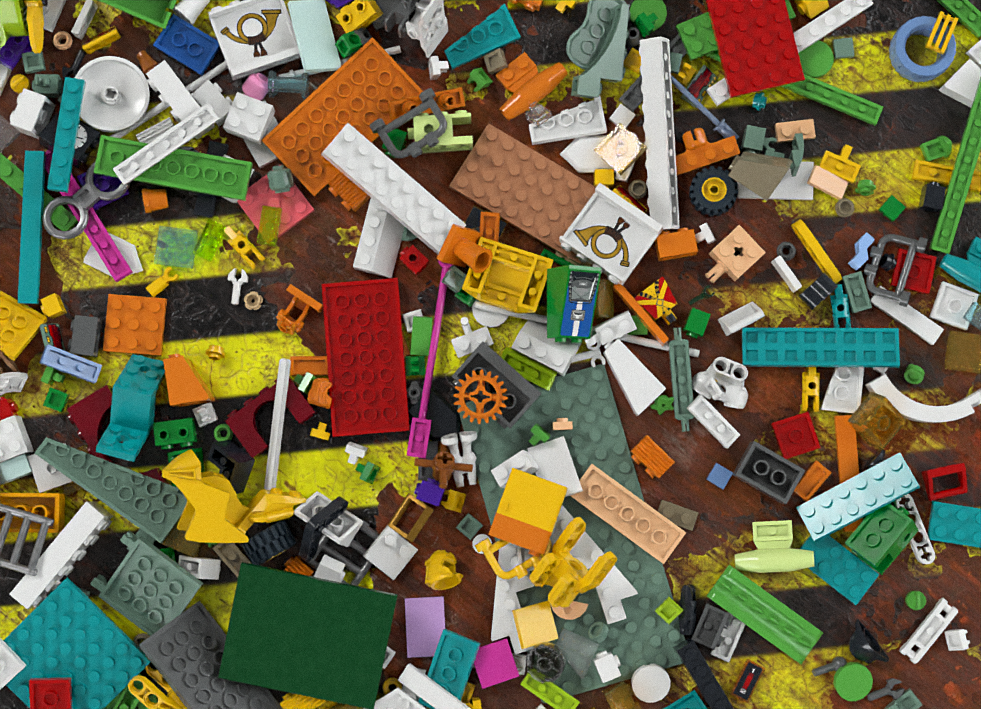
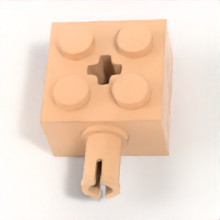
M738 225L709 253L717 264L705 275L709 278L715 274L710 279L712 283H715L726 272L733 281H736L766 252ZM738 250L740 254L735 256L734 253Z

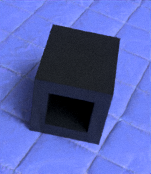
M929 182V184L924 185L918 209L935 213L942 210L946 187L940 186L941 184L937 182Z

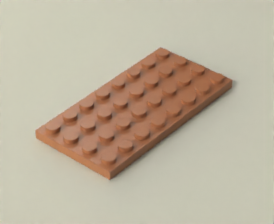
M488 123L449 185V188L489 212L500 213L502 220L580 265L582 261L576 257L577 254L573 251L567 252L560 246L559 237L563 236L595 193L596 187Z

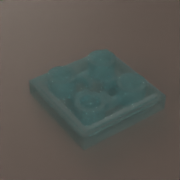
M159 226L154 264L193 269L198 231Z

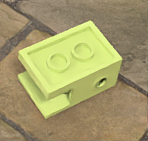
M466 110L455 111V114L441 111L447 121L445 133L438 138L439 143L436 146L430 148L427 144L421 148L423 153L472 150V136L453 137L452 125L471 124V113H467ZM420 113L413 118L414 128H408V139H415V142L424 138L426 134L437 130L440 124L435 115Z

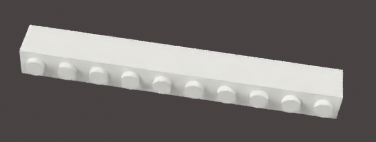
M660 36L640 40L639 54L641 56L643 129L646 140L644 148L647 158L645 167L648 176L646 185L649 194L647 204L650 217L663 225L662 231L680 229L670 47L669 39Z

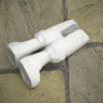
M463 431L459 433L463 456L459 453L457 433L442 436L441 443L449 447L451 454L454 456L455 463L473 464L472 472L454 470L453 477L456 486H464V476L462 475L464 473H467L469 485L476 484L475 461L477 457L471 451V443L477 439L476 431Z

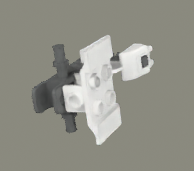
M401 0L398 6L392 9L384 21L385 31L390 32L395 24H399V37L404 38L408 34L412 39L420 40L421 47L426 53V57L429 58L448 32L444 1Z

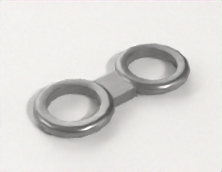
M96 161L93 162L86 173V184L72 197H57L46 206L42 217L45 229L57 239L67 240L77 237L87 227L89 220L88 210L100 199L109 201L121 197L128 190L130 182L126 185L121 183L119 188L111 192L100 191L94 185ZM65 204L77 207L81 217L75 228L69 231H59L53 227L51 216L57 207Z

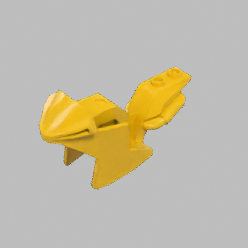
M192 449L176 456L162 469V477L172 481L187 499L177 524V529L186 531L185 539L189 541L247 543L249 539L245 533L253 523H271L289 519L294 513L293 505L306 503V498L299 491L290 490L287 493L282 492V489L272 487L271 490H260L249 504L244 506L238 500L234 488L224 475L213 471L201 472V462Z

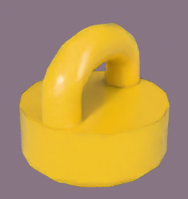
M22 74L13 76L10 81L11 89L18 94L22 93L24 88L29 90L31 86L29 79Z

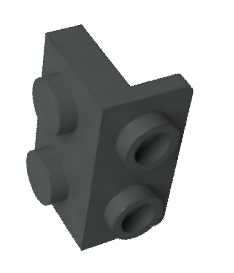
M706 603L691 639L713 650L716 646L719 647L723 636H721L723 628L727 629L731 620L728 617L729 613Z

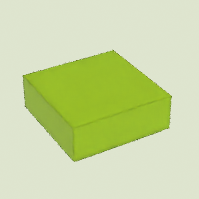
M669 596L655 609V612L668 624L683 611Z

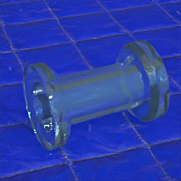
M270 70L268 75L269 97H274L278 92L301 93V97L306 99L309 95V73H302L301 78L277 77L276 72Z

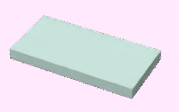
M325 0L289 1L287 5L304 73L337 71L341 67L337 47L335 46L336 43Z

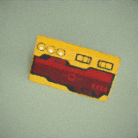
M113 26L83 41L82 48L87 54H91L120 39L121 35L116 26Z
M621 185L612 190L645 213L647 211V208L637 199L631 197L629 192Z

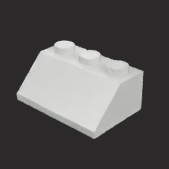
M528 320L519 331L511 348L565 376L581 343H571V340L567 339L566 342H555V339L547 338L546 324Z

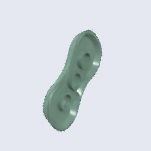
M589 0L583 24L567 41L566 52L569 59L575 65L586 70L595 60L610 33L615 6L626 4L624 0Z

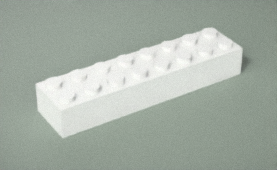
M349 123L344 126L322 152L321 155L437 255L452 225L466 226L463 221Z

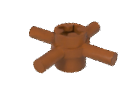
M440 443V452L436 454L433 460L415 458L414 466L432 468V476L439 481V487L442 489L447 488V481L451 478L454 470L472 472L473 464L455 463L454 456L448 452V446Z

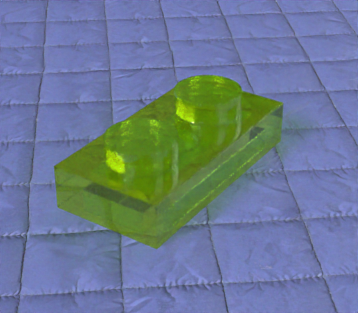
M262 206L257 244L277 246L282 208Z

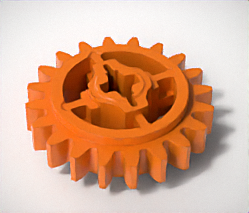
M481 369L479 375L473 370L472 377L465 374L467 380L459 379L462 386H455L459 393L453 394L454 397L459 398L454 405H461L457 412L464 411V419L471 416V423L475 418H477L478 424H481L483 418L486 423H489L490 416L496 420L495 413L502 415L503 413L499 408L506 407L502 400L508 399V397L502 395L507 389L500 388L504 382H496L499 377L498 375L491 378V371L485 376L483 369ZM478 381L476 390L467 393L466 389L468 386ZM485 381L495 388L497 394L487 392ZM479 391H483V395L490 396V398L483 399L479 403V399L471 396L479 395ZM465 400H472L476 404V412L468 408ZM490 401H496L494 407L484 413L485 404Z

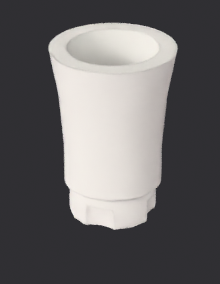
M181 0L174 6L173 11L178 17L193 25L210 0Z

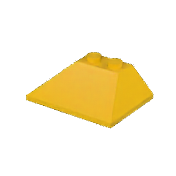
M480 237L478 245L492 251L491 264L482 273H475L469 267L462 290L480 302L514 313H536L547 281V269L552 267L554 260Z

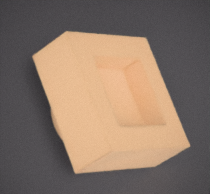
M556 418V422H552V431L573 429L572 421H568V418Z

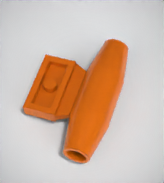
M524 52L512 61L507 68L498 72L495 75L497 80L507 91L513 92L510 98L500 107L503 116L509 121L526 112L551 93L568 75L564 66L558 62L538 73L536 64Z

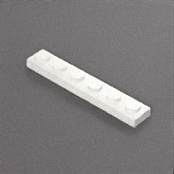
M207 103L117 165L113 170L123 185H126L212 126L220 118L211 105Z

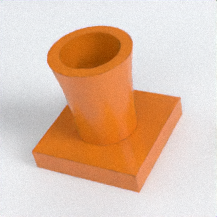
M453 224L436 259L461 267L468 265L475 273H482L491 264L493 254L490 249L477 244L482 233Z

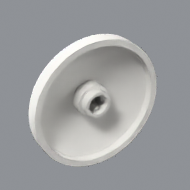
M115 56L99 57L85 64L75 76L76 79L86 81L80 118L94 129L103 132L124 131L136 125L145 115L150 101L149 86L142 71L132 62Z

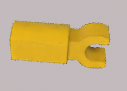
M167 267L163 276L160 275L146 287L153 297L169 285V282L178 280L179 276L177 274L174 277H169V273L173 270L172 267Z

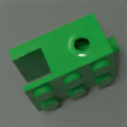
M888 504L867 515L846 540L845 544L852 549L851 552L882 575L919 530L914 521L908 517L910 513L904 507L900 506L897 509Z

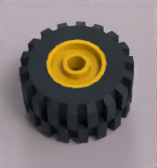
M710 166L709 169L704 168L695 175L690 185L689 198H691L690 202L695 206L696 211H701V214L704 216L708 214L709 217H713V215L721 216L722 213L725 214L732 208L737 199L738 184L728 176L730 171L727 169L724 171L719 166L718 168Z
M281 521L254 535L242 546L252 564L261 565L290 549L297 541L287 523Z

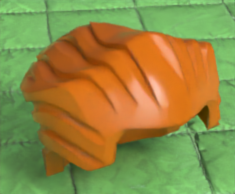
M316 378L313 380L307 395L309 404L330 409L332 399L327 393L332 387V383L328 381V378Z

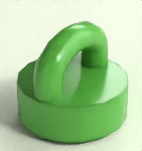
M909 364L905 370L904 378L911 384H919L923 381L925 373L921 367Z
M914 590L906 595L905 602L910 609L921 610L926 604V597L920 591Z

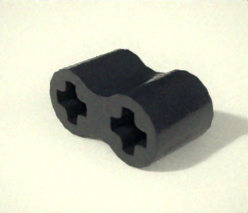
M824 272L798 297L813 310L838 285Z

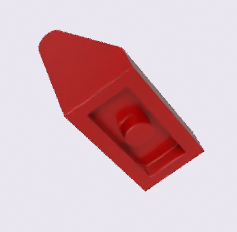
M964 463L921 471L929 501L968 493ZM957 472L960 487L933 492L932 478Z

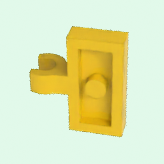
M845 144L840 152V156L826 150L819 167L853 184L861 165L848 160L853 147Z

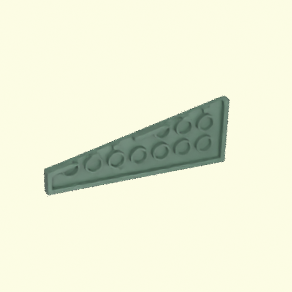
M47 437L35 452L37 456L161 544L180 520L187 503L185 496L175 486Z

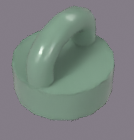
M595 622L590 626L588 635L596 643H601L606 639L609 630L602 622Z

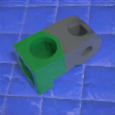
M366 27L341 35L335 46L342 57L347 58L363 47L372 36Z

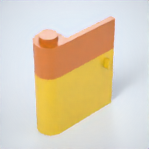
M512 468L488 535L529 549L528 554L540 557V554L544 555L568 488Z

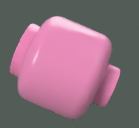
M262 73L250 74L242 85L244 95L260 101L263 100L270 90L269 79Z

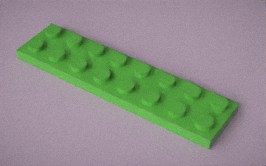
M101 135L94 173L119 178L113 168L141 150L148 143ZM177 149L132 181L246 201L253 163Z

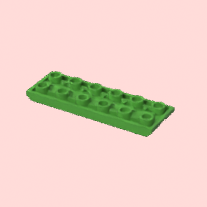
M730 565L727 566L707 594L708 598L799 664L803 663L823 634L818 628Z

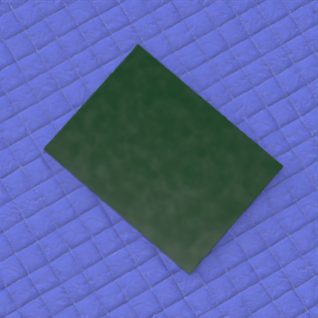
M242 562L218 678L366 709H374L398 594Z

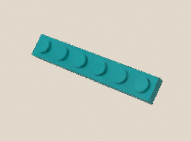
M65 77L47 189L51 191L68 193L86 84V81L83 79Z

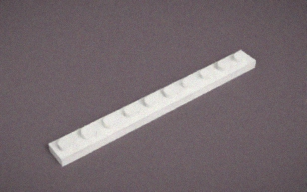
M844 0L794 32L798 53L874 4L872 0ZM725 78L706 90L716 106L730 98Z

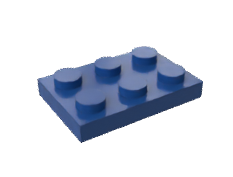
M175 14L171 16L166 29L162 30L153 44L156 49L201 76L220 49L216 39Z

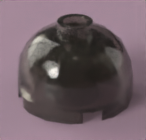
M550 642L537 644L528 652L526 657L528 673L533 679L541 683L555 682L562 675L566 667L564 652L559 646Z

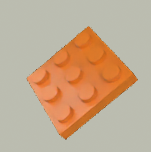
M108 294L103 351L162 356L167 299Z

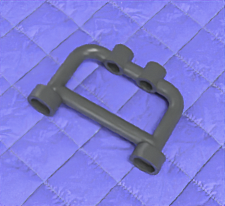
M432 88L426 89L419 95L422 104L386 125L383 119L380 118L369 125L374 134L378 133L392 156L405 158L412 155L415 158L423 153L421 148L427 144L430 148L436 146L439 143L438 138L445 133L447 121L433 99L436 94ZM431 108L439 121V128L434 132L426 134L421 140L411 143L406 149L402 151L397 150L387 133Z
M896 234L884 235L879 240L877 247L872 246L869 257H873L871 264H866L864 274L867 275V289L875 295L900 301V306L907 307L911 292L904 291L915 253L924 254L928 239L920 237L919 240ZM890 241L909 246L895 292L878 288L874 285V279L883 256L884 247Z

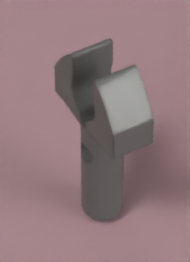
M889 678L886 679L887 684L884 688L869 693L867 698L869 701H873L889 694L893 699L901 697L905 689L891 690L893 685L899 684L901 681Z

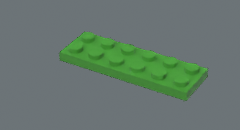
M785 0L790 20L794 19L796 16L789 0ZM708 12L676 25L690 61L718 50Z

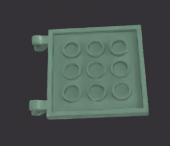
M128 531L127 534L122 536L120 541L131 549L107 583L106 578L99 574L97 578L93 579L91 585L101 591L98 597L151 636L184 612L203 585V582L145 538L140 536L137 539L134 533Z

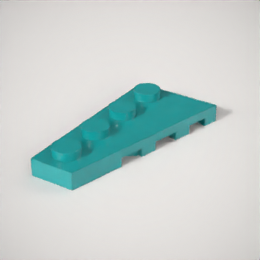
M505 3L500 9L489 15L486 20L471 29L467 35L461 37L444 51L452 70L521 39Z

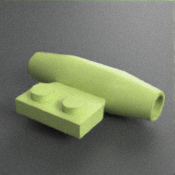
M792 520L752 522L753 541L757 550L735 554V569L757 573L791 572L815 567L814 551L790 548L793 541Z

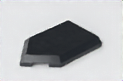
M431 388L426 416L427 420H432L429 438L432 441H441L442 436L457 433L458 441H460V414L434 388ZM421 399L408 411L411 420L412 417H419Z

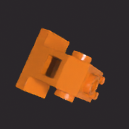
M290 284L286 291L294 297L287 309H281L277 314L276 326L283 333L293 336L295 332L299 333L305 324L303 321L310 310L313 308L320 313L323 305ZM295 306L303 311L297 320L289 316Z

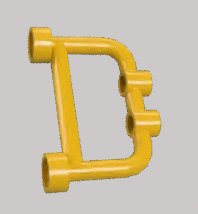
M486 538L475 545L478 552L482 551L495 574L507 580L515 576L518 579L528 574L527 569L532 566L535 569L540 560L552 550L550 539L544 555L540 554V557L532 556L512 570L505 572L501 569L493 553L509 544V542L500 539L492 544L489 538Z

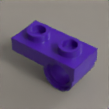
M29 35L10 37L0 49V64L13 70L21 59L22 54L32 50Z

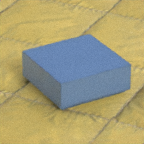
M715 463L706 480L724 489L733 472Z

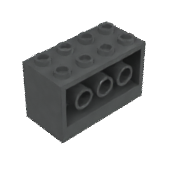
M482 341L452 375L455 379L453 383L461 387L462 384L459 382V379L466 381L465 374L472 377L473 370L480 372L483 369L485 376L491 371V378L498 375L499 377L496 382L503 381L504 384L500 388L507 389L502 395L512 396L514 404L512 406L507 405L505 408L500 407L499 409L503 414L495 413V416L498 417L496 422L504 429L507 426L511 429L542 393ZM478 381L470 384L466 390L469 393L475 391ZM485 381V388L488 393H491V384ZM479 391V395L471 396L479 399L480 402L483 399L490 398V396L483 395V391ZM496 401L487 402L484 406V411H490Z

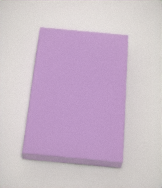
M444 596L405 598L407 658L434 656L442 631L445 629Z

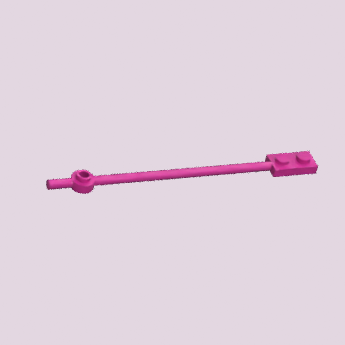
M439 260L438 263L442 267L419 417H412L406 455L426 459L432 420H427L426 416L447 286L441 281L450 267L455 266Z

